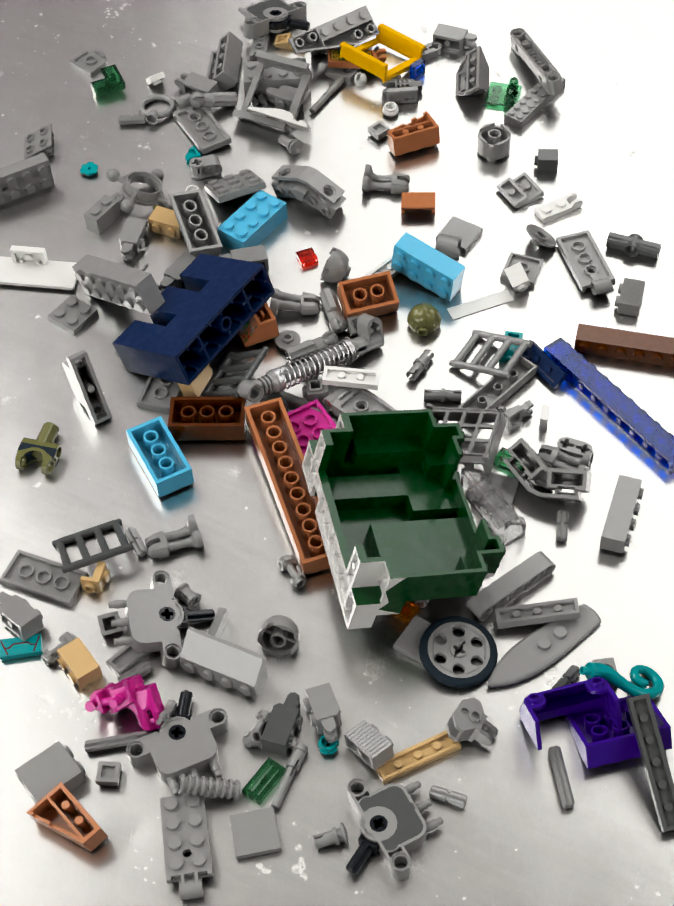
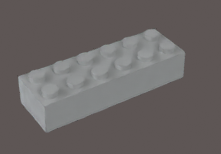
M88 254L72 266L75 271V277L81 282L82 290L88 296L90 295L149 315L165 303L152 274Z

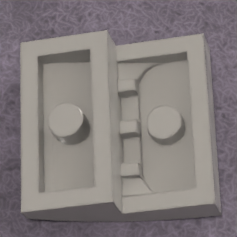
M523 172L513 180L509 177L496 186L514 208L528 205L544 196V191L526 172Z

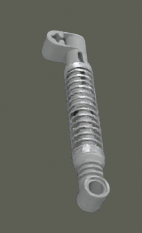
M366 313L360 315L357 320L358 337L342 340L338 344L330 345L329 348L325 347L324 350L320 349L319 352L315 351L310 355H306L305 358L301 357L300 360L296 359L295 362L291 361L290 364L286 363L285 366L276 367L268 371L265 376L252 381L244 380L238 387L239 395L251 402H259L263 396L271 392L278 393L303 383L305 380L308 381L310 378L313 379L315 376L322 375L325 365L343 366L348 362L355 361L360 355L382 347L384 345V334L381 320Z

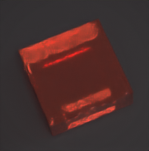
M312 247L296 252V257L302 268L318 263V258Z

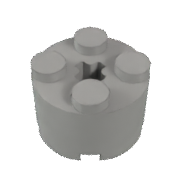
M487 123L479 129L477 150L482 157L487 158L489 162H494L510 154L511 131L506 125L500 123L499 126L495 125V123Z
M438 234L435 249L453 260L459 261L460 249L457 247L461 248L462 237Z

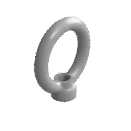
M164 94L147 96L138 105L139 112L146 116V121L151 125L157 124L161 118L168 117L176 109L174 99ZM161 100L170 104V107L163 112L156 110L149 112L145 110V105L152 101Z

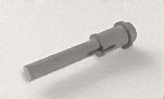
M296 743L292 747L293 752L286 764V773L271 803V807L274 809H279L295 772H299L304 757L309 754L308 747L305 744Z

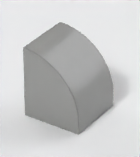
M118 611L97 616L102 636L123 631L122 627L111 626L112 620L120 619Z

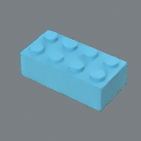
M259 190L217 228L222 245L231 250L258 246L288 218L287 203Z
M407 232L394 245L391 267L395 271L404 274L410 280L421 284L425 289L431 290L449 302L461 289L465 272L464 265Z
M161 416L126 430L129 445L159 498L194 483L192 468Z

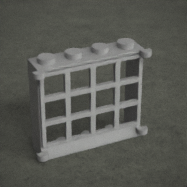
M427 403L425 408L432 410L433 416L437 419V424H447L448 421H460L461 431L462 428L475 429L472 438H465L464 443H470L467 453L463 452V457L459 463L464 464L467 472H473L474 464H481L486 476H490L507 423L504 415L506 408L504 406H498V409L434 407L433 404ZM464 422H477V424H464ZM482 422L494 423V425L482 424ZM492 429L490 438H477L479 430ZM475 443L487 444L485 453H472Z

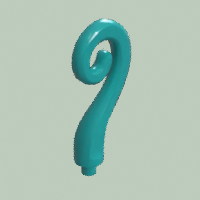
M588 662L585 666H581L579 670L580 674L585 675L588 680L594 677H601L632 696L649 693L650 699L653 700L658 698L664 690V682L659 674L645 665H635L631 668L629 675L633 683L625 679L610 666L602 663ZM639 674L646 676L651 681L652 688H646L649 685V681L642 678Z

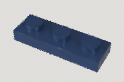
M532 341V347H528L522 356L535 364L537 372L553 388L558 389L569 374Z

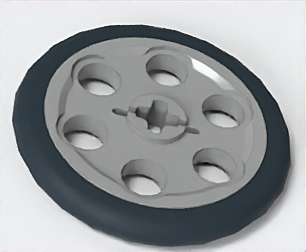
M450 616L439 619L424 631L419 643V655L423 667L438 682L450 687L468 688L478 685L491 675L497 664V645L492 635L484 626L470 618ZM453 630H462L464 632V636H455L453 634ZM442 637L446 640V643L439 645L435 642V638ZM479 640L482 646L475 648L471 645V641ZM463 645L462 652L454 658L455 650L457 651ZM440 655L446 659V662L439 664L434 658ZM477 658L481 660L482 665L476 667L472 665L471 660ZM459 666L464 670V673L461 675L455 674L453 668Z

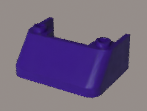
M594 677L566 686L531 693L525 697L519 709L520 719L537 750H542L539 721L603 705L617 729H622L620 699L608 681L601 677Z

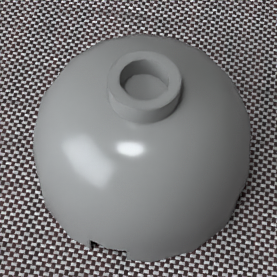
M332 247L329 253L331 256L326 260L320 280L328 283H338L342 281L344 276H349L351 267H349V258L346 253Z
M276 615L266 619L261 625L257 641L262 646L263 652L279 658L283 657V654L290 653L289 655L297 650L300 632L292 619L287 616Z

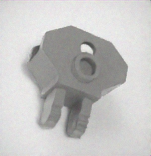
M474 697L462 699L446 724L448 737L453 741L468 740L472 742L474 739L487 747L493 743V737L497 736L498 729L486 720L488 716L484 714L482 703Z

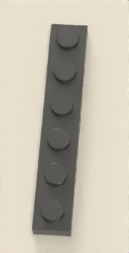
M648 693L627 698L628 710L661 831L663 833L674 830V783L650 695Z

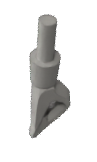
M174 700L167 701L164 710L159 714V718L156 721L157 725L167 721L170 715L175 712L177 702Z

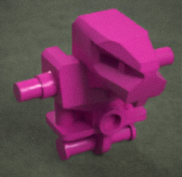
M141 674L125 678L116 684L113 682L109 683L104 688L94 691L90 696V701L85 704L87 711L98 710L101 714H105L109 710L112 714L122 709H131L136 714L138 723L144 731L159 729L164 723L163 721L160 725L156 724L159 714L164 710L156 683L144 685Z

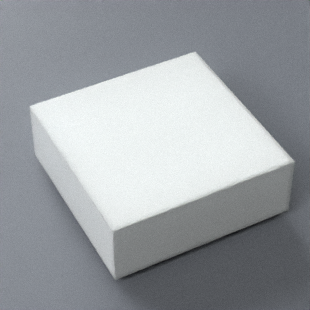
M550 405L542 406L540 431L547 432Z

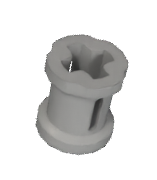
M187 583L181 584L174 593V597L186 603L188 609L196 607L201 600V595L193 592Z

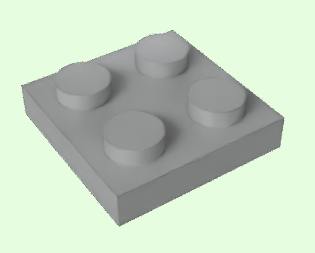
M70 295L47 317L48 321L75 336L98 315V311Z

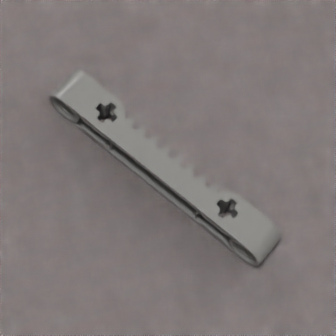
M523 28L511 30V47L515 53L525 61V64L532 70V73H534L541 86L549 95L560 94L563 87L561 74Z

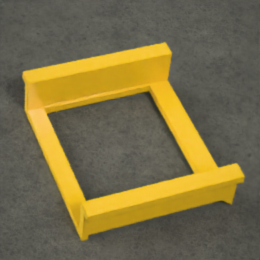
M382 23L378 25L379 34L376 35V38L360 46L354 47L346 42L340 43V59L345 58V60L381 78L383 83L421 64L423 50L426 48L425 45ZM380 43L404 55L409 60L388 70V64L363 51Z

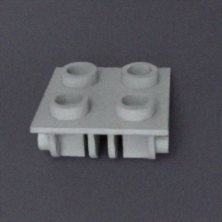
M52 124L44 126L25 137L24 159L30 158L41 151L47 156H51L54 153Z

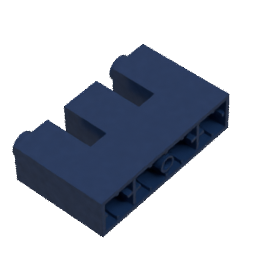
M200 253L179 275L186 289L168 286L161 293L165 303L150 315L154 324L134 320L112 343L126 370L190 385L275 293L263 264Z

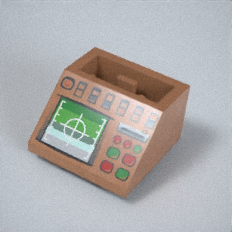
M267 302L238 332L245 347L279 336L277 320Z

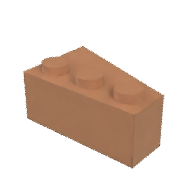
M427 111L420 118L414 117L410 123L406 125L402 123L387 131L388 147L394 156H401L408 152L440 144L439 126Z
M62 782L26 812L35 822L90 852L108 837Z

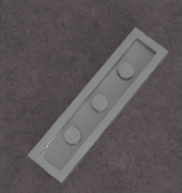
M577 597L495 608L498 629L581 618Z

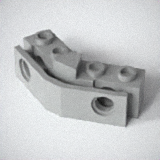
M282 165L272 176L274 181L271 185L277 197L297 198L300 201L304 199L309 205L315 207L330 220L342 208L347 199L342 195L345 190L320 171L310 166Z
M522 437L507 449L512 457L510 459L505 458L503 462L527 491L546 500L583 502L584 498L581 497V492L590 493L592 473L588 470L549 468L531 445ZM516 461H519L524 467V473L519 469V466L515 463ZM529 477L538 485L550 491L555 490V494L538 492L533 489L526 479ZM562 489L576 490L575 493L561 492Z

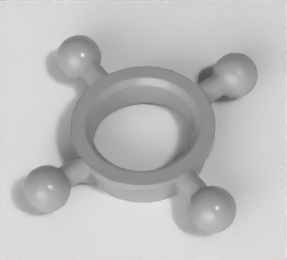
M110 169L107 172V179L110 182L118 181L122 183L121 191L127 198L121 202V209L124 212L132 211L134 203L142 206H153L162 203L166 208L173 210L170 200L165 198L162 191L163 184L161 180L164 178L162 170L154 169L151 173L133 171L125 176H121L116 169ZM135 182L144 183L153 187L156 192H142L130 184Z

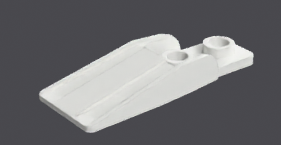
M247 108L252 114L285 122L293 129L311 132L307 122L303 120L298 122L289 111L278 108Z

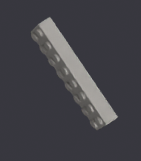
M561 77L562 87L564 88L566 79ZM538 81L504 114V122L521 130L556 95H549Z
M521 356L510 371V378L493 376L458 407L496 409L537 374V366Z

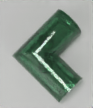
M115 64L100 69L104 77L103 79L90 82L95 98L124 90L126 87Z

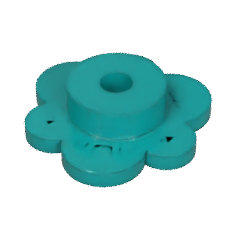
M88 162L83 164L80 169L81 174L90 176L98 172V165L94 164V162Z

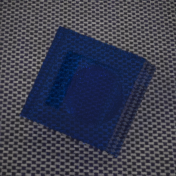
M419 58L410 65L411 79L416 80L425 73L424 59Z

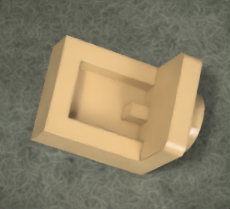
M100 561L97 563L92 577H80L83 590L89 593H102L105 583H108L110 579V571H108L106 562Z

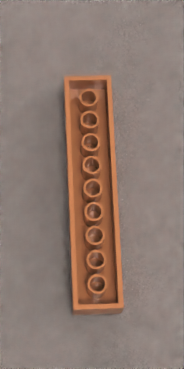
M281 397L244 407L249 431L302 573L309 575L329 569L330 565L315 515L318 496H310L302 469L304 455Z

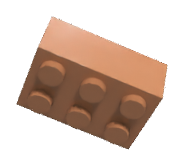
M390 271L338 282L337 294L345 319L364 313L375 317L398 311L400 302Z

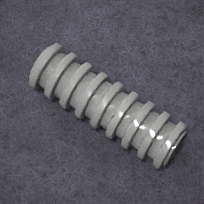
M181 774L177 789L179 794L183 792L186 795L192 793L194 796L206 794V797L213 795V798L219 796L221 799L224 797L231 799L233 797L234 800H237L240 796L241 783L239 780L233 782L232 779L226 781L225 778L219 780L217 777L215 779L208 777L206 779L205 776L199 778L198 775L192 777L191 774H188V776Z

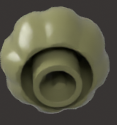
M421 303L411 309L407 322L413 332L418 333L420 336H427L439 328L441 315L433 305Z

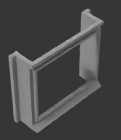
M257 50L255 57L259 61L258 67L241 110L234 109L232 115L239 119H246L291 133L292 128L285 122L248 113L247 108L251 105L264 68L267 65L302 75L289 112L296 119L313 73L308 68L309 63Z

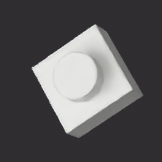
M162 71L146 79L148 85L153 84L156 86L162 83L165 74Z

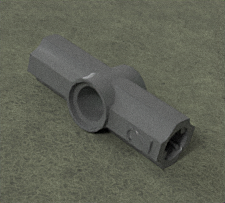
M609 232L606 242L607 247L624 250L625 254L630 257H636L640 254L656 259L659 257L662 245L643 240L639 234L625 236Z

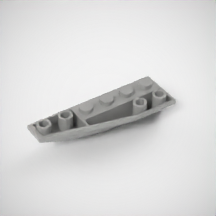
M365 5L288 39L294 53L300 54L340 48V43L342 42L354 46L378 35L379 31Z

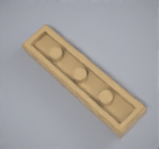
M446 730L394 754L393 758L375 771L383 785L460 750L461 744L450 739Z

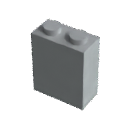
M60 741L14 770L19 782L35 804L60 782L70 792L86 782L83 775L85 773L84 767L79 761L75 763L72 759L74 755L68 746L64 747Z

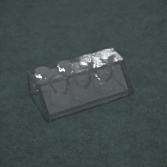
M462 468L461 485L465 488L466 499L479 515L486 519L487 525H491L492 531L500 536L501 542L504 543L505 547L524 537L527 526L526 521L522 516L519 517L513 505L504 499L500 489L494 487L490 477L484 475L479 469Z

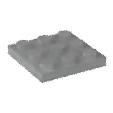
M245 169L236 175H226L224 179L210 180L208 184L204 185V188L218 203H222L265 189L266 184L265 181L251 170Z

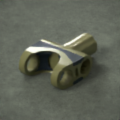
M46 422L43 424L37 439L25 437L22 439L15 458L16 469L23 470L31 462L40 461L43 462L41 467L42 474L50 475L53 472L62 454V445L54 443L59 432L58 426L54 423Z

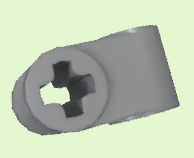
M214 154L192 158L189 162L192 168L191 178L195 180L217 176L223 169L218 157Z

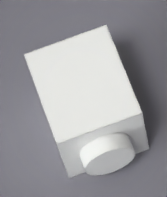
M521 262L504 269L514 292H523L531 285Z

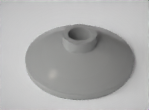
M533 224L526 226V231L536 246L555 247V239L546 230Z

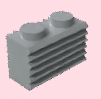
M624 277L623 283H619L618 293L620 296L616 295L614 305L618 307V314L638 317L646 281Z
M363 720L344 734L346 746L373 770H377V768H380L381 765L394 757V744L388 736L383 737L374 724L369 725L368 722Z

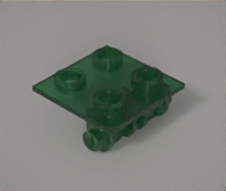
M512 77L509 80V84L491 82L485 103L513 107L518 102L522 89L518 79Z

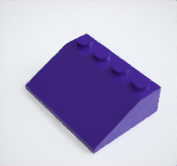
M634 696L620 698L622 729H617L603 705L565 714L579 754L588 769L641 757L626 702L627 698ZM651 700L664 750L672 749L671 726Z

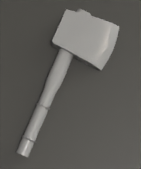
M329 67L325 75L336 81L313 104L309 111L314 114L343 83L351 84L354 81L355 74L360 72V69Z

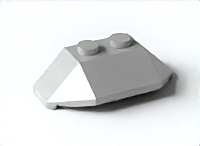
M478 46L466 52L465 59L456 73V96H476L489 89L490 68L481 46Z

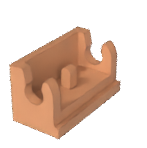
M402 192L401 214H405V209H432V214H435V192Z

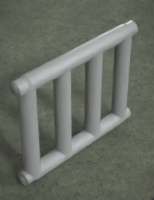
M472 330L471 338L456 358L449 361V365L502 378H510V371L528 347H532L533 342L481 330ZM479 338L487 339L470 363L462 361ZM495 341L503 342L487 366L478 365ZM511 344L519 346L503 370L494 368Z

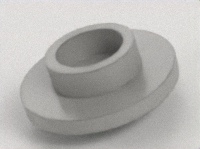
M292 330L282 331L275 338L276 346L284 351L301 342L299 334Z

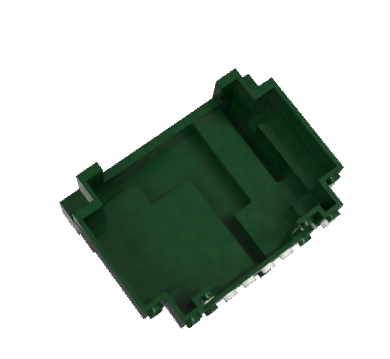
M431 409L340 413L335 429L321 430L318 440H309L302 462V469L310 496H318L315 515L347 630L371 628L378 615L400 614L406 601L476 596L484 578L494 577L506 553L505 545L501 542L500 536L492 535L491 528L488 527L486 519H481L478 528H476L477 523L471 514V505L465 497V488L461 485L460 474L457 471L458 463L463 457L461 445L465 441L464 432L461 431L459 423L437 424V419L433 416Z

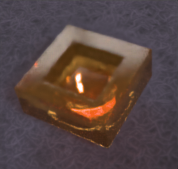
M406 601L400 614H391V616L408 626L414 616L420 612V607L410 601Z

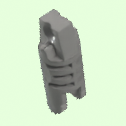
M414 79L389 80L385 83L381 81L384 87L418 86V91L423 89L422 81H414ZM386 89L382 91V95H386Z

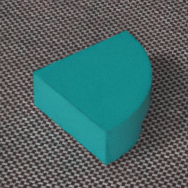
M195 146L191 147L185 155L187 165H189L192 158L202 157Z

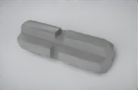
M144 114L133 116L120 115L118 121L120 125H131L132 123L145 124L146 116Z
M559 510L557 512L556 540L558 542L567 541L568 512L566 510Z
M129 527L125 534L129 542L133 544L136 555L144 557L148 550L136 528Z
M145 661L134 667L133 671L130 669L119 675L117 680L119 682L138 674L144 677L153 671L152 666L148 661Z
M432 785L430 788V798L442 802L448 801V804L464 808L467 803V795L455 791L448 792V789Z

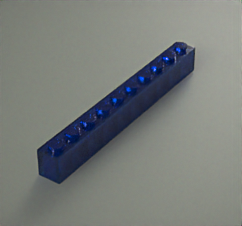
M560 337L544 347V352L569 374L565 380L670 475L674 473V436L671 433H668L658 421L650 417L632 398H629L618 386H615L606 375L598 371L595 365L589 363L570 343Z

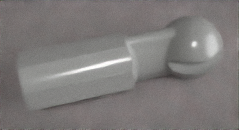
M194 92L190 97L191 105L196 108L237 106L238 102L236 92Z
M325 288L319 293V297L330 322V329L335 333H342L347 328V321L342 314L334 290Z
M331 331L325 332L321 337L307 340L285 349V354L289 362H295L296 359L300 360L301 357L305 358L306 355H310L315 351L319 352L320 349L324 350L325 347L329 348L330 345L338 343V336Z

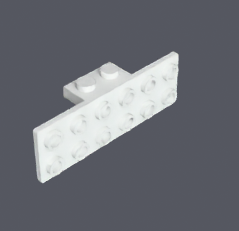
M12 245L10 248L12 257L0 256V284L74 290L77 278L72 266L76 262L48 260L45 248Z

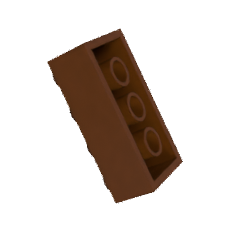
M234 396L171 397L168 429L175 440H246L247 422L244 407L247 406V401L241 396L239 398Z

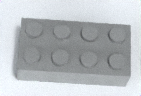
M294 58V60L306 62V58ZM259 61L243 62L245 97ZM266 65L256 91H261L264 96H268L266 94L268 87L279 89L280 86L287 85L298 88L302 75Z

